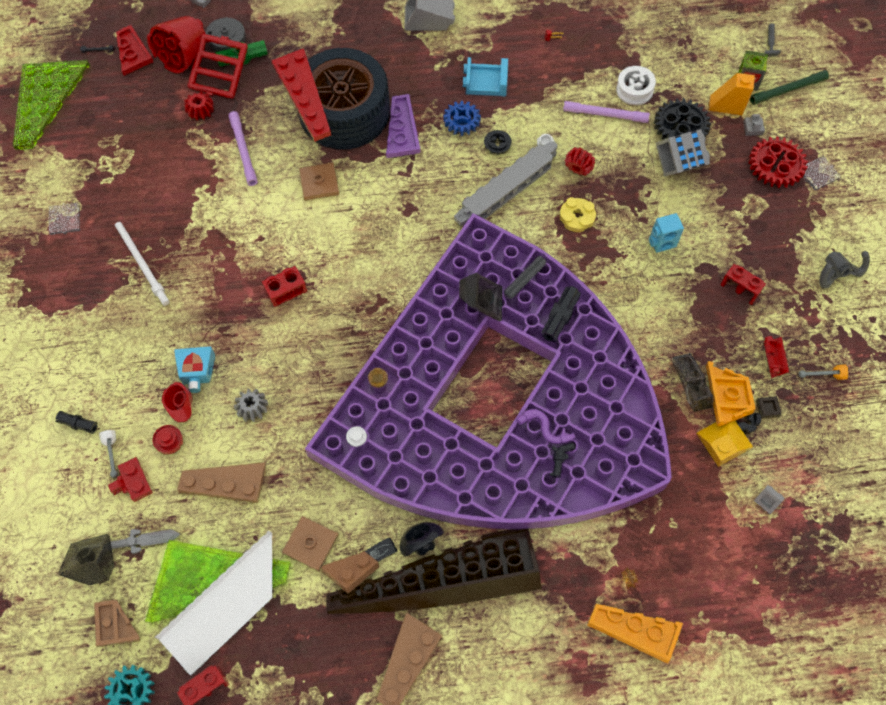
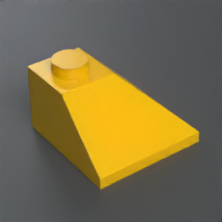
M736 421L722 426H717L715 422L696 433L718 467L753 448Z

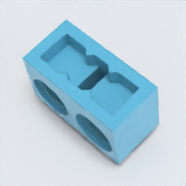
M677 213L656 219L649 237V243L651 247H654L656 253L677 247L684 230Z

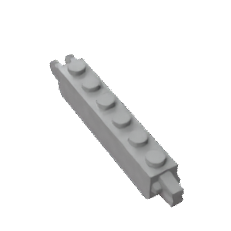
M550 141L544 146L539 144L537 147L531 148L525 156L518 158L512 166L506 167L500 175L493 177L484 187L478 188L472 196L466 197L462 202V208L454 216V220L460 226H463L473 213L483 219L488 218L551 169L552 159L557 153L558 145L555 141Z

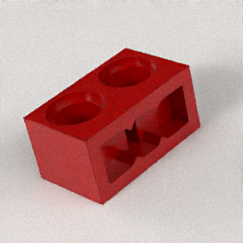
M296 266L286 268L281 273L269 276L262 281L264 290L274 307L307 292L305 281Z

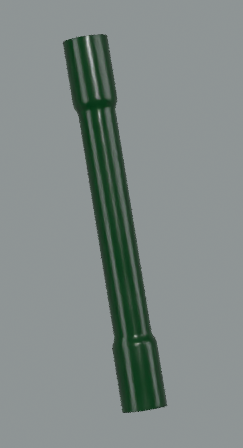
M823 70L779 87L752 94L750 102L752 105H755L778 95L828 80L829 73L827 70Z

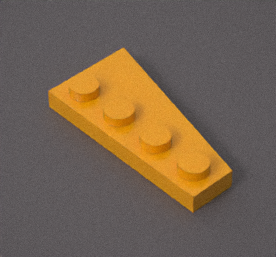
M596 604L587 625L668 664L683 623L677 621L674 623L665 621L664 618L647 617L641 613L635 612L633 614L624 612L623 609Z

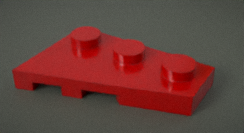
M131 25L116 31L123 76L154 62Z

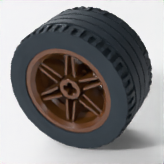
M351 48L325 50L308 59L331 131V136L318 140L316 143L333 149H353L368 144L382 133V130L385 129L390 116L388 79L381 64L369 54ZM298 113L302 128L304 129L305 133L313 140L306 125L304 124L301 116Z

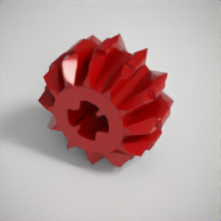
M200 91L199 94H196L194 92L192 96L188 95V99L184 100V109L191 119L195 118L198 121L202 118L205 120L206 116L210 117L211 113L214 112L213 100L207 93L203 94Z
M574 147L567 153L565 165L573 173H577L579 176L581 174L586 176L594 168L595 157L592 156V153L583 150L581 147Z

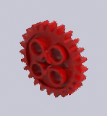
M776 136L775 140L769 137L768 141L763 139L761 143L757 142L756 146L753 147L748 164H751L750 170H755L753 176L759 175L758 181L764 179V184L770 182L771 187L777 184V187L780 188L783 184L787 188L789 184L794 186L795 182H799L803 178L808 168L806 166L808 160H805L807 155L801 154L803 149H797L798 144L792 145V140L786 142L785 137L782 141L779 140L778 136ZM782 152H785L775 171L771 172Z

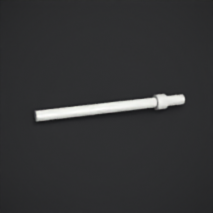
M117 222L115 227L152 286V292L155 296H158L163 306L168 305L170 301L164 293L163 286L157 282L123 224Z

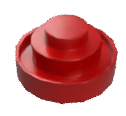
M164 425L155 431L152 442L159 453L172 454L181 448L183 436L177 427Z

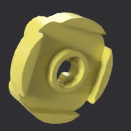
M568 198L561 207L560 221L570 231L583 232L585 229L591 228L595 222V206L592 202L585 199ZM574 213H580L582 214V217L579 216V218L575 217L576 215Z

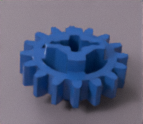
M463 101L460 104L454 102V106L449 104L448 109H445V115H443V121L445 122V127H448V131L454 130L455 135L460 132L461 136H463L464 132L469 135L470 130L475 132L476 127H479L481 119L476 105L470 106V102L464 104Z

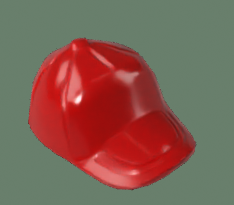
M174 382L163 392V406L172 419L177 422H186L190 419L192 414V394L185 385L180 382Z

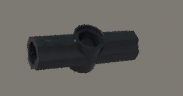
M566 286L558 302H555L549 319L541 332V336L545 340L556 342L564 326H567L574 311L573 309L581 295L577 288Z

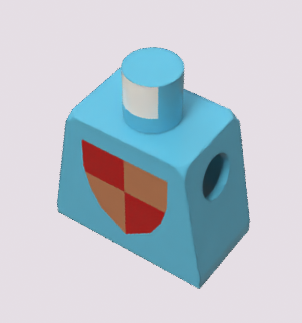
M212 347L174 349L178 376L182 384H189L188 389L191 393L200 392V384L211 381L215 361V353Z

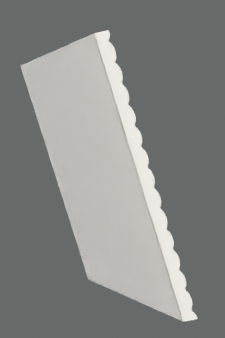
M268 531L266 535L262 536L225 573L221 574L209 588L205 589L193 603L189 604L177 618L172 620L160 634L155 636L190 676L272 599V533Z

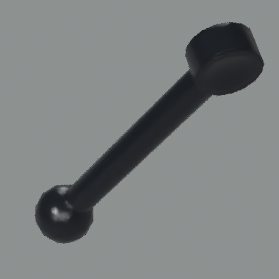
M113 45L92 48L82 46L80 50L82 53L101 50L113 52L115 47Z

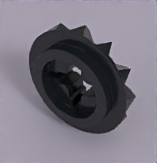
M494 130L485 136L484 144L490 153L494 152L498 155L502 152L505 154L507 150H510L512 140L505 131ZM497 139H498V141H499V143H500L499 146L496 145Z

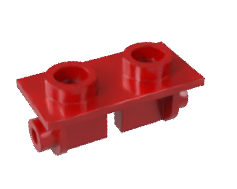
M772 336L765 337L763 343L771 378L789 373L782 337L773 339Z

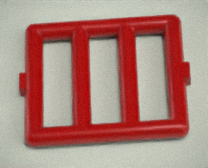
M202 34L189 77L188 88L205 92L209 96L217 95L233 99L248 45L229 40L226 36H221L220 38ZM206 41L240 49L238 59L204 51ZM202 57L236 65L234 74L231 75L200 67ZM202 74L230 81V89L225 91L195 83L197 75Z

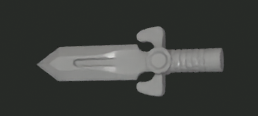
M132 529L130 537L127 539L110 541V549L130 546L131 553L136 554L142 550L140 547H136L137 545L142 547L172 542L180 533L170 529L141 534L140 530Z

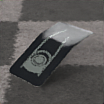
M389 537L365 552L379 562L397 552V548Z

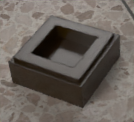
M777 396L758 398L756 400L761 419L780 417L782 415Z

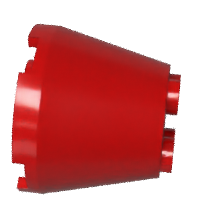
M183 16L153 26L147 35V42L155 58L158 57L165 64L164 68L173 73H182L194 61L200 37L206 33L201 20L194 19L191 16Z

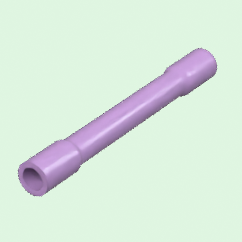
M565 101L563 109L566 112L614 117L648 123L650 113L585 105L571 101Z
M233 111L228 116L243 163L244 174L247 184L254 186L258 183L251 163L239 114Z

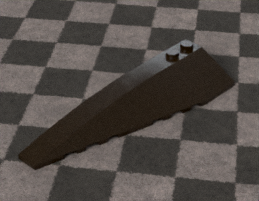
M510 529L488 533L481 536V541L473 543L472 540L463 543L464 546L453 550L451 547L444 550L441 555L435 556L432 554L403 565L399 571L392 572L390 570L383 573L384 576L372 580V578L364 580L361 585L354 588L350 593L340 589L327 594V614L378 613L425 609L542 589L540 572L529 529Z

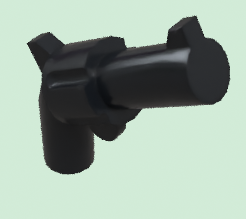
M573 442L561 445L558 448L552 447L554 451V469L550 476L561 478L562 463L569 457L566 452L575 450Z

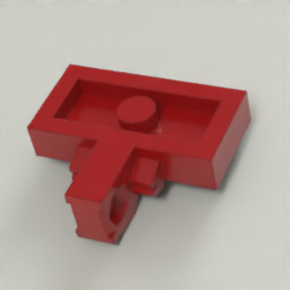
M137 457L118 465L121 475L117 477L118 480L108 485L113 495L120 492L124 494L129 492L133 502L153 493Z

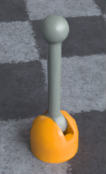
M846 364L836 365L832 371L805 372L801 370L798 375L801 378L813 375H833L837 380H847L848 367Z

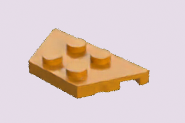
M708 361L706 370L717 426H722L753 414L756 408L749 377L737 374L727 368L721 370L714 367L713 362Z

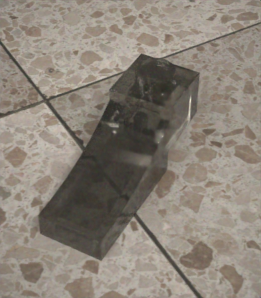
M692 354L673 357L672 363L680 377L685 390L686 400L693 412L712 408L714 396L707 387L706 377Z

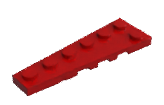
M300 49L271 60L275 71L314 142L331 136L305 50Z

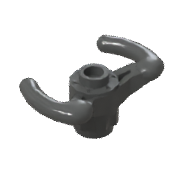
M867 251L861 253L863 262L860 267L853 265L840 252L830 253L825 259L826 265L820 274V287L823 289L829 288L835 279L848 276L849 274L856 277L863 276L870 264L869 253Z

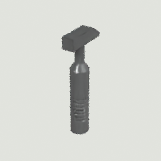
M770 23L768 25V46L770 50H765L764 53L768 54L767 56H777L781 54V50H773L775 45V24Z

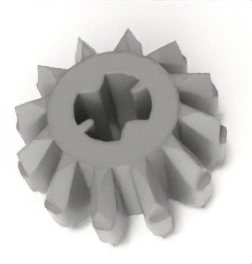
M248 388L246 394L240 391L241 398H235L237 404L234 405V409L237 411L238 417H243V420L246 422L250 418L252 422H255V417L258 416L262 419L261 413H267L266 406L268 401L265 399L264 393L259 394L257 389L251 392Z

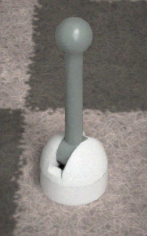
M106 430L100 432L99 437L101 443L108 447L111 465L110 476L116 478L118 472L115 470L111 446L116 442V432L114 430Z

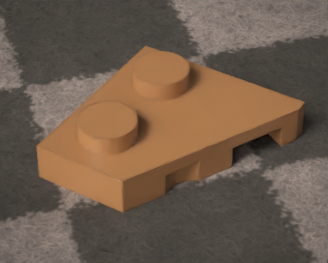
M364 551L323 565L321 569L327 577L346 593H350L379 568V563Z
M117 599L94 603L96 647L140 641L138 633Z

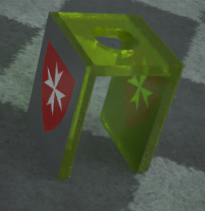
M746 50L738 72L755 75L753 90L758 91L766 73L768 54Z

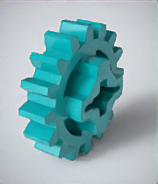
M132 665L129 670L127 666H123V672L115 670L116 677L108 678L111 685L105 686L104 689L109 690V694H106L104 698L111 699V701L107 705H122L121 703H125L127 700L133 703L131 705H143L145 702L151 703L148 696L155 693L150 690V687L155 685V683L148 681L152 675L145 673L146 669L142 667L137 669L136 665ZM130 675L138 676L137 678L135 677L132 680L127 678V676ZM127 685H129V686L132 687V688H131V692H132L131 694H132V695L127 694V693L129 692V689H128V686H127Z

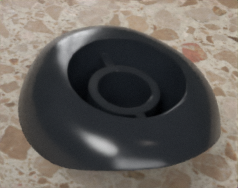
M422 522L410 527L401 538V554L409 556L415 552L417 555H426L428 551L435 548L434 539L443 535L444 530L433 522Z

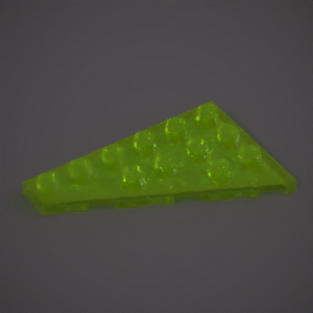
M88 60L22 64L13 139L15 150L34 148L37 140L43 135L45 126L52 122L57 111L63 106L62 102L66 96H70L77 82L81 80L84 70L90 67Z
M169 540L145 622L154 623L178 616L205 589L209 588L221 574L225 573L237 559L242 557L244 553ZM272 559V588L287 584L291 562Z

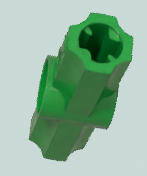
M264 40L247 44L248 49L243 65L248 64L252 58L268 55ZM231 48L216 52V54L238 59L240 49ZM218 61V64H219L220 67H221V66H225V65H229V64H227V63H223V62H219V61Z

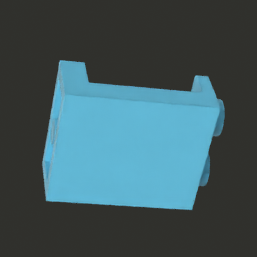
M468 57V63L464 64V74H467V77H463V87H466V94L506 96L508 59L501 58V65L472 64L471 58Z

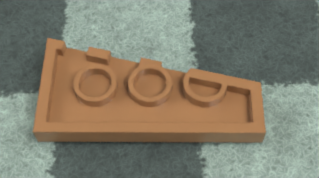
M266 463L184 470L181 473L177 490L181 493L258 503Z
M407 612L377 697V701L382 705H401L442 638L441 634Z

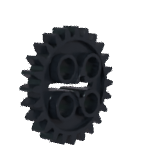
M676 98L675 102L669 100L668 104L664 102L663 106L659 107L656 112L654 129L657 130V135L662 134L661 140L700 129L706 139L711 126V122H709L710 117L707 116L708 111L702 112L704 107L698 108V102L693 105L691 99L689 102H686L685 98L682 99V102L678 98Z

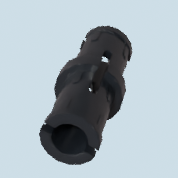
M59 411L55 418L56 423L67 425L73 430H83L90 434H94L98 427L97 422L85 419L78 414L72 415Z

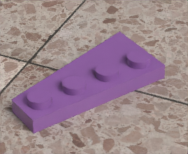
M409 94L392 96L386 158L421 153Z

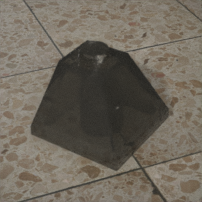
M474 273L459 281V297L473 309L497 321H502V286L478 273Z
M109 534L71 543L58 572L59 575L89 586L109 581L114 568Z

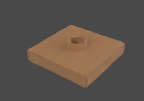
M334 162L299 168L304 200L339 195Z
M302 516L285 545L282 554L319 572L339 534Z

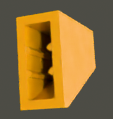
M736 73L710 95L708 111L743 116L754 89L755 75Z

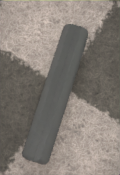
M538 256L504 290V295L508 299H512L546 264V260L542 256Z

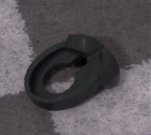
M753 413L745 416L750 421V425L745 422L736 421L745 434L756 431L757 426L760 425L761 414Z

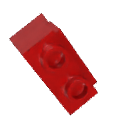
M736 264L732 265L720 284L724 287L728 280L731 279L739 284L735 290L736 294H742L745 289L755 294L749 302L751 305H753L766 285L765 281Z
M211 665L182 685L177 694L184 705H194L203 697H210L212 691L220 685L224 684L227 687L230 683L219 666Z

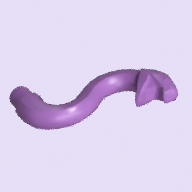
M529 409L516 418L519 425L529 422L534 418L540 419L543 437L552 444L564 445L571 443L576 438L573 432L567 434L565 428L562 429L560 436L552 435L549 429L548 417L540 410Z

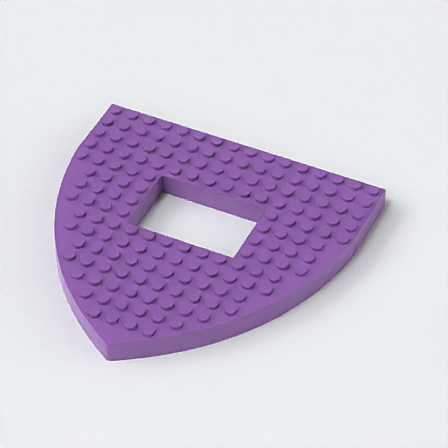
M474 213L305 448L309 458L385 503L435 520L493 529L547 528L582 522L643 501L663 491L671 481L667 438L654 389L640 357L617 320L578 277L548 253ZM538 256H542L546 260V264L512 299H508L504 295V290ZM573 286L581 292L580 298L573 309L574 311L567 326H564L557 341L549 342L541 336L542 329L549 319L555 302H558L565 287ZM488 327L551 361L516 418L529 409H537L548 417L549 429L552 435L560 436L563 428H565L567 434L572 432L575 434L576 438L572 441L575 450L566 452L569 457L562 463L561 478H554L550 476V473L554 469V451L552 447L558 448L562 444H552L543 437L540 419L534 418L529 422L519 425L515 418L496 448L432 411ZM352 427H361L366 431V442L359 447L351 446L347 442L346 434Z

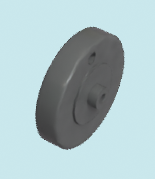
M233 18L217 19L209 24L205 32L208 35L220 38L221 36H226L229 40L245 42L246 39L244 26ZM207 42L213 50L218 52L233 48Z

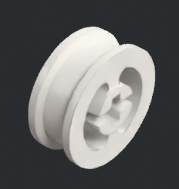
M642 66L625 68L618 77L616 88L618 97L630 105H641L648 102L654 93L655 76L649 69Z

